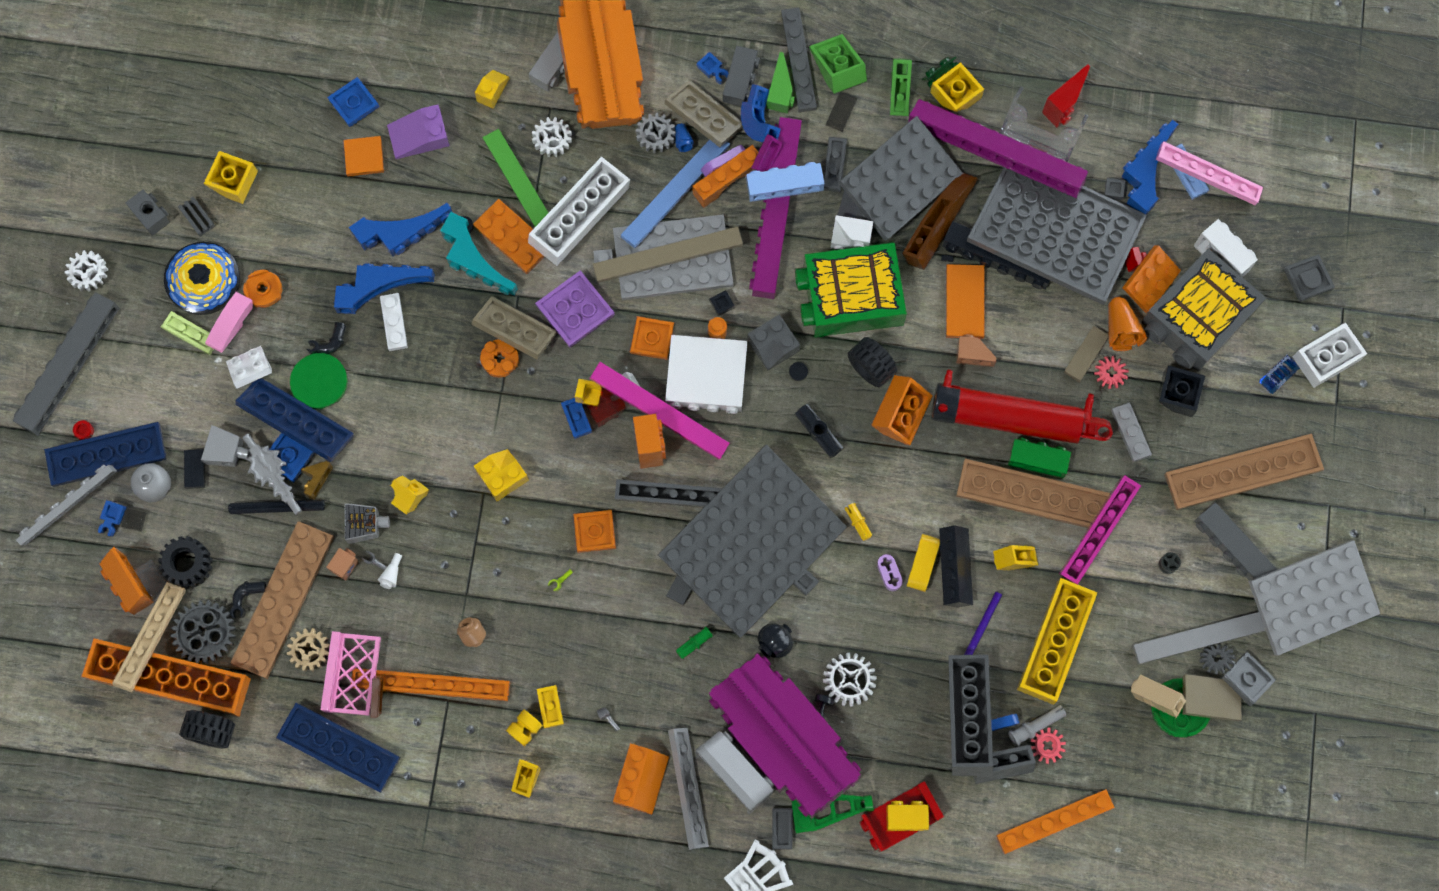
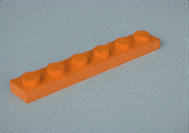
M1105 789L998 834L996 837L1003 853L1007 854L1115 807Z

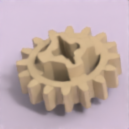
M312 628L310 633L307 629H304V634L296 632L298 637H291L290 639L293 641V644L287 645L291 649V651L287 652V655L293 656L289 661L292 664L296 663L295 667L297 669L302 666V670L305 672L308 667L312 672L315 670V666L321 669L320 663L328 662L325 659V656L329 655L327 649L330 648V644H325L328 638H322L323 633L319 631L316 634V630ZM316 639L319 640L322 648L316 646ZM311 647V648L314 649L315 651H309V652L307 653V652H305L303 649L306 650V649H309V648ZM297 652L301 653L302 661L299 660Z

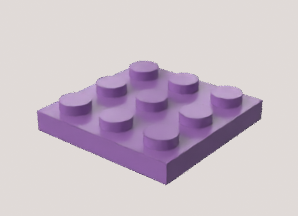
M581 270L535 303L569 348L615 315L614 311Z

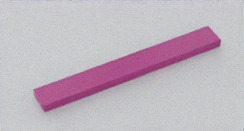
M602 362L598 363L589 378L646 415L656 414L657 420L661 419L662 425L718 460L721 459L729 445V442Z

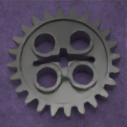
M200 600L198 606L192 602L191 609L186 606L184 607L186 613L178 612L181 617L180 620H173L177 623V626L171 627V629L176 631L171 637L177 640L172 644L179 646L176 652H183L181 657L184 659L188 657L190 662H193L194 659L198 664L201 663L202 659L205 664H208L209 659L216 662L217 655L223 658V651L229 653L227 645H234L230 638H236L231 633L236 630V627L231 626L235 620L228 619L231 616L230 612L224 613L226 608L223 606L219 608V604L216 602L213 606L209 600H207L206 605ZM213 615L212 623L206 624V618ZM190 623H195L194 630L188 632V625ZM202 629L207 630L204 636L201 635L203 633ZM220 633V639L217 642H213V635ZM201 641V647L194 650L195 642Z

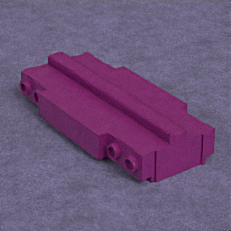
M757 653L751 661H747L740 668L735 669L729 674L728 678L711 689V692H709V697L711 698L709 702L715 710L719 708L722 711L723 715L721 717L728 725L732 723L728 728V732L761 772L770 779L776 790L781 793L786 788V795L791 801L796 800L799 803L798 809L805 817L809 815L812 819L816 813L822 812L851 786L854 787L861 778L859 772L861 769L854 761L851 763L846 758L848 754L842 746L837 747L841 742V738L790 678L782 682L784 680L778 671L773 672L769 667L771 664L765 656L760 657Z

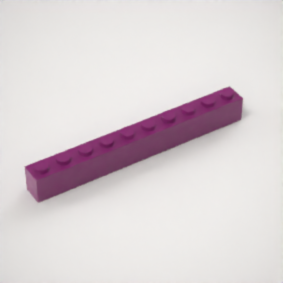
M918 99L909 115L908 122L917 116L933 137L1074 198L1078 197L1086 182L1088 171L1082 167L1070 164L1063 159H1058L1047 152H1042L1028 144L1016 141L1012 137L1002 135L996 130L988 129L979 123L965 119L963 116L932 105L928 101Z
M780 117L779 123H775V127L781 129L778 140L783 144L771 168L784 169L796 164L802 120ZM790 196L763 200L766 203V208L761 210L760 220H763V226H759L757 236L761 237L760 244L756 243L755 254L758 255L757 261H753L752 267L755 277L750 279L749 286L754 297L775 298Z

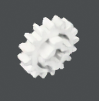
M547 117V122L544 123V121L540 120L541 125H535L536 131H532V136L534 137L532 142L535 144L536 150L540 149L541 155L546 152L547 157H550L553 153L557 157L558 152L562 155L564 154V148L569 150L568 143H572V133L569 130V125H564V120L557 122V118L554 117L553 121H550L549 117ZM561 131L564 133V139L561 136ZM540 135L543 138V143L540 141Z
M84 250L82 255L75 253V259L69 258L72 263L66 264L69 270L65 271V274L69 276L67 280L69 283H72L71 285L74 288L78 287L80 291L86 288L89 292L91 287L98 289V283L104 284L101 279L107 278L104 272L108 271V268L104 266L106 262L104 259H101L102 257L99 254L95 255L93 251L87 254Z

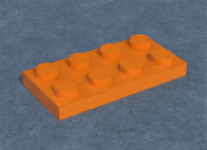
M500 199L473 223L475 229L526 274L545 257L528 243L529 233L533 229Z

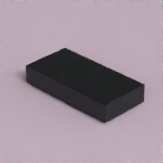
M204 449L184 450L185 489L205 488V463L201 460Z

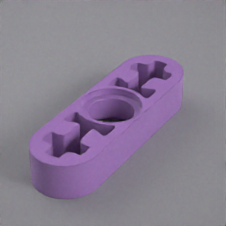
M739 145L707 162L701 168V172L705 177L744 151L745 148Z

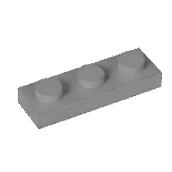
M1127 403L1111 410L1132 462L1150 457L1152 453L1131 404Z

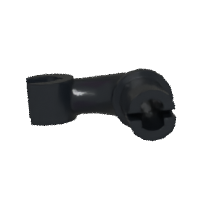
M335 322L332 337L329 338L327 344L319 345L315 340L308 341L309 345L315 347L306 350L309 354H330L337 351L344 344L343 338L346 325L341 322Z
M245 581L235 589L232 597L233 607L230 610L233 618L236 619L235 613L237 610H240L241 617L244 618L246 612L242 607L243 598L249 596V594L264 593L266 582L248 583V581Z

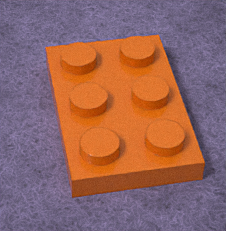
M1154 245L1122 288L1147 313L1162 297L1181 270L1159 245Z

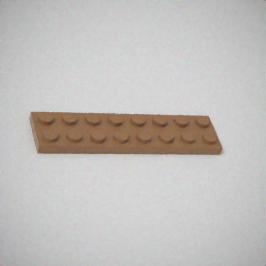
M1308 434L1169 471L1164 475L1175 508L1180 510L1323 471L1324 467L1313 436Z
M964 459L956 497L1088 528L1110 493Z
M299 521L297 522L230 662L232 665L268 679L334 539L333 535Z

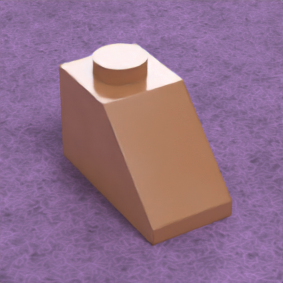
M969 334L959 337L956 363L994 367L996 357L979 338Z

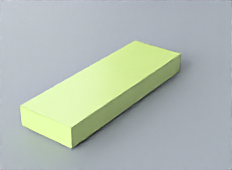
M172 311L169 313L161 326L162 329L209 355L214 349L205 345L210 332Z

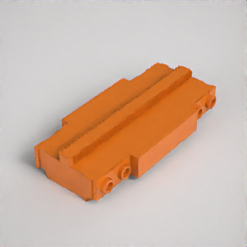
M560 0V17L557 21V29L568 94H574V104L578 105L579 112H577L578 123H581L582 129L586 127L595 129L621 125L631 126L640 122L642 116H644V108L639 103L641 90L637 86H641L643 77L631 10H626L625 0Z

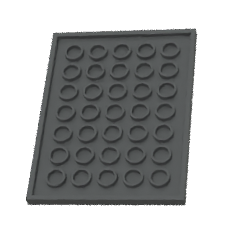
M1004 167L967 238V242L1105 305L1147 215L1085 186L1082 187L1078 197L1074 198Z
M766 444L659 552L658 556L741 638L847 526Z

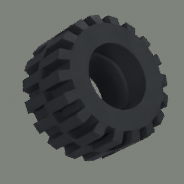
M864 337L847 353L849 361L857 373L875 387L880 388L897 372V366L891 355L878 342L869 337Z
M180 536L177 541L175 539L170 540V545L166 543L164 545L166 549L165 551L161 550L160 555H162V558H158V562L161 564L159 569L163 572L162 575L168 581L189 589V586L197 587L196 583L202 584L204 582L203 578L209 577L207 572L208 570L212 571L210 563H213V560L210 557L209 550L197 539ZM185 553H193L195 555V562L192 568L186 572H178L176 564L180 556Z
M189 710L186 711L179 735L186 740L198 744L225 749L229 747L235 723L218 715Z

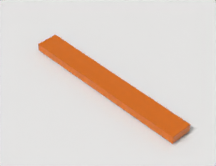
M358 668L352 671L351 679L354 682L363 675ZM362 669V670L366 673V672L369 671L370 669ZM376 670V675H383V691L508 701L510 681ZM364 678L357 686L359 689L367 690L369 682Z

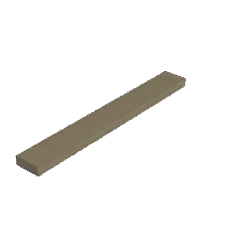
M734 227L593 263L597 282L600 283L743 246L739 228Z

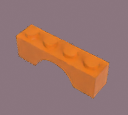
M753 145L693 185V195L703 208L718 199L731 183L755 171L751 167L759 152Z

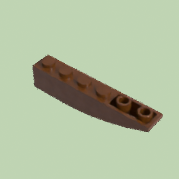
M963 173L955 178L937 198L902 253L908 265L925 270L952 221L978 180L977 177Z

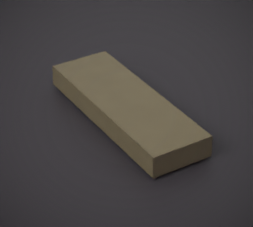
M1093 325L1064 373L1080 383L1109 335Z

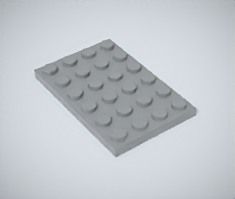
M724 214L659 222L636 248L621 238V234L628 226L613 228L616 258L726 230ZM729 249L619 277L622 300L733 287Z
M1354 540L1248 581L1274 655H1281L1380 614Z

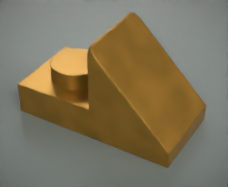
M325 461L301 469L304 474L312 477L304 487V493L308 498L315 500L333 469L330 462Z

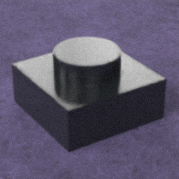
M726 290L709 298L718 316L735 308Z

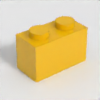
M892 801L891 805H887V831L929 830L928 805H923V801H912L911 805H903V801Z

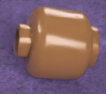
M468 617L459 623L457 634L465 646L478 647L483 643L486 631L478 619Z

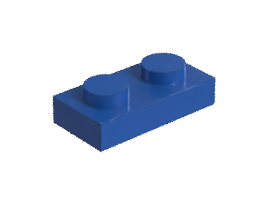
M575 398L562 402L561 405L574 439L592 433L582 403L575 402Z

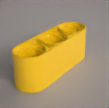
M925 534L921 535L906 587L926 592L940 545V539Z

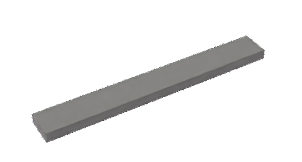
M1256 612L1133 645V650L1139 665L1266 630L1260 613Z

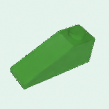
M780 52L767 98L766 109L788 114L789 107L793 108L795 97L792 96L793 89L784 53Z
M892 58L890 115L908 116L911 59Z

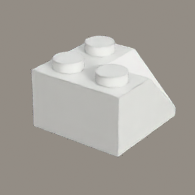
M836 215L830 249L841 250L869 246L873 221Z

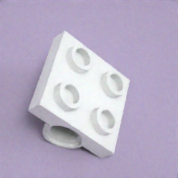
M261 346L226 361L233 383L237 389L272 373V368Z

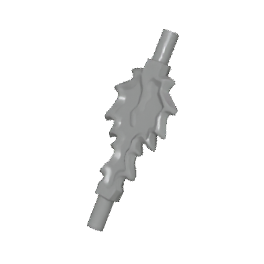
M249 434L243 436V440L250 448L249 452L251 453L247 458V461L251 462L248 474L252 473L254 475L255 483L261 481V487L268 482L269 487H273L274 497L280 495L281 501L288 504L295 515L299 514L302 510L294 500L295 497L291 492L292 487L285 484V477L281 476L285 474L281 467L286 465V462L277 457L279 450H269V446L260 447L256 445Z

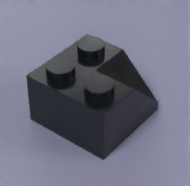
M1168 365L1163 372L1159 388V402L1172 412L1192 417L1198 409L1205 376Z

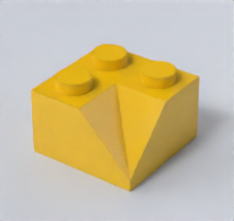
M960 62L932 83L930 93L943 107L956 112L968 109L979 101L983 96L984 88Z
M219 151L205 179L204 185L225 198L243 204L258 171L252 162Z
M508 449L491 454L474 465L475 471L497 502L529 481L527 474Z

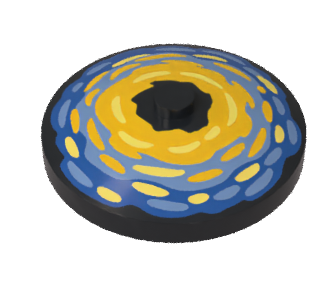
M196 242L181 248L171 257L164 272V287L170 300L179 309L194 315H208L223 309L235 292H238L240 285V270L232 254L224 247L211 242Z

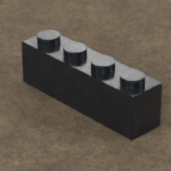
M956 525L939 528L943 605L956 608L973 605L969 528Z

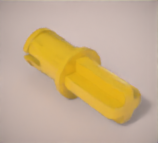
M856 503L845 507V511L852 521L851 525L855 526L863 541L870 539L872 533L865 522L866 518L862 517Z

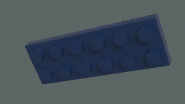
M262 378L255 380L235 401L236 406L329 462L336 458L352 440L354 435L353 432Z
M159 422L44 449L52 487L85 480L88 477L92 478L97 474L95 471L102 465H113L118 472L143 464L167 460Z
M295 703L276 737L382 793L401 758L298 703Z

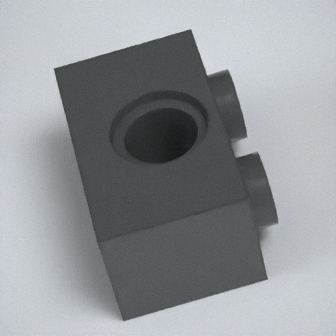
M143 189L125 203L153 236L170 223L167 219L169 214L162 206L158 207L155 204L158 201L152 193L147 194ZM149 209H153L151 213L146 214Z

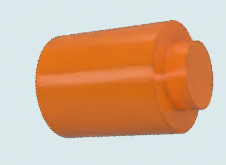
M715 317L709 321V338H726L727 324L724 319Z

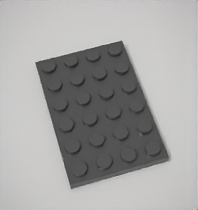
M916 116L838 183L869 221H873V227L886 241L943 192L955 178L963 173Z

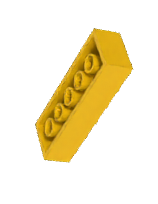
M1062 578L1058 580L1018 684V691L1053 705L1058 701L1097 592Z

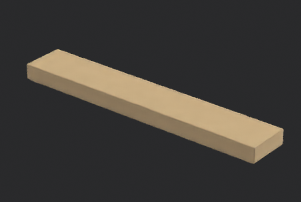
M166 582L112 683L113 686L129 692L133 691L185 594V588Z

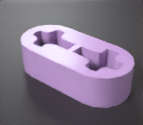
M888 554L882 555L877 562L879 573L885 587L889 591H896L902 585V577L894 558ZM884 559L887 562H891L889 565L890 571H887L886 566H881ZM890 574H892L894 580H898L896 586L888 583L890 581Z

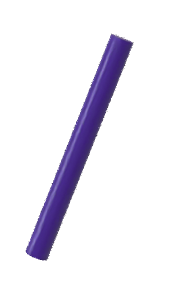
M994 593L964 655H973L1002 594Z

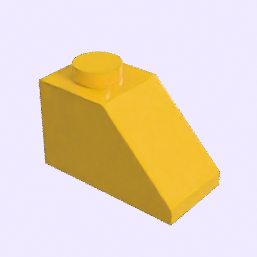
M495 70L486 74L475 91L477 102L494 109L510 79L509 76Z
M1011 545L993 551L997 570L1009 571L1038 566L1035 547Z

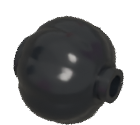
M769 623L759 630L757 637L759 642L758 649L767 658H783L787 656L793 647L792 630L786 624Z

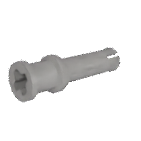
M1059 705L1030 723L1024 722L1018 729L1008 731L1009 738L1016 747H1019L1023 741L1029 738L1033 739L1036 735L1035 733L1066 717V712Z

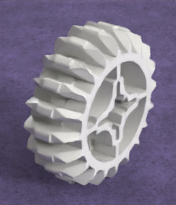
M846 653V659L840 654L838 656L839 662L833 658L832 663L834 666L831 664L827 665V669L831 672L824 671V675L829 677L823 679V683L829 684L825 687V691L832 690L829 697L836 695L837 697L834 701L836 703L839 699H843L842 706H845L846 700L849 701L850 707L854 705L853 700H856V703L860 705V698L867 701L868 697L866 694H873V691L869 688L876 687V684L870 682L877 679L876 676H870V674L875 672V669H867L871 663L867 662L864 665L865 657L863 656L860 661L856 660L858 657L856 653L853 659H850V653ZM843 665H854L858 669L848 671L846 668H843ZM836 670L840 672L842 682L837 687L833 679ZM862 673H864L866 678L863 690L859 687L860 685L857 681V678ZM845 675L849 678L855 675L853 679V682L855 683L852 684L851 682H848L844 684L847 679ZM845 688H851L857 694L846 695L840 691Z

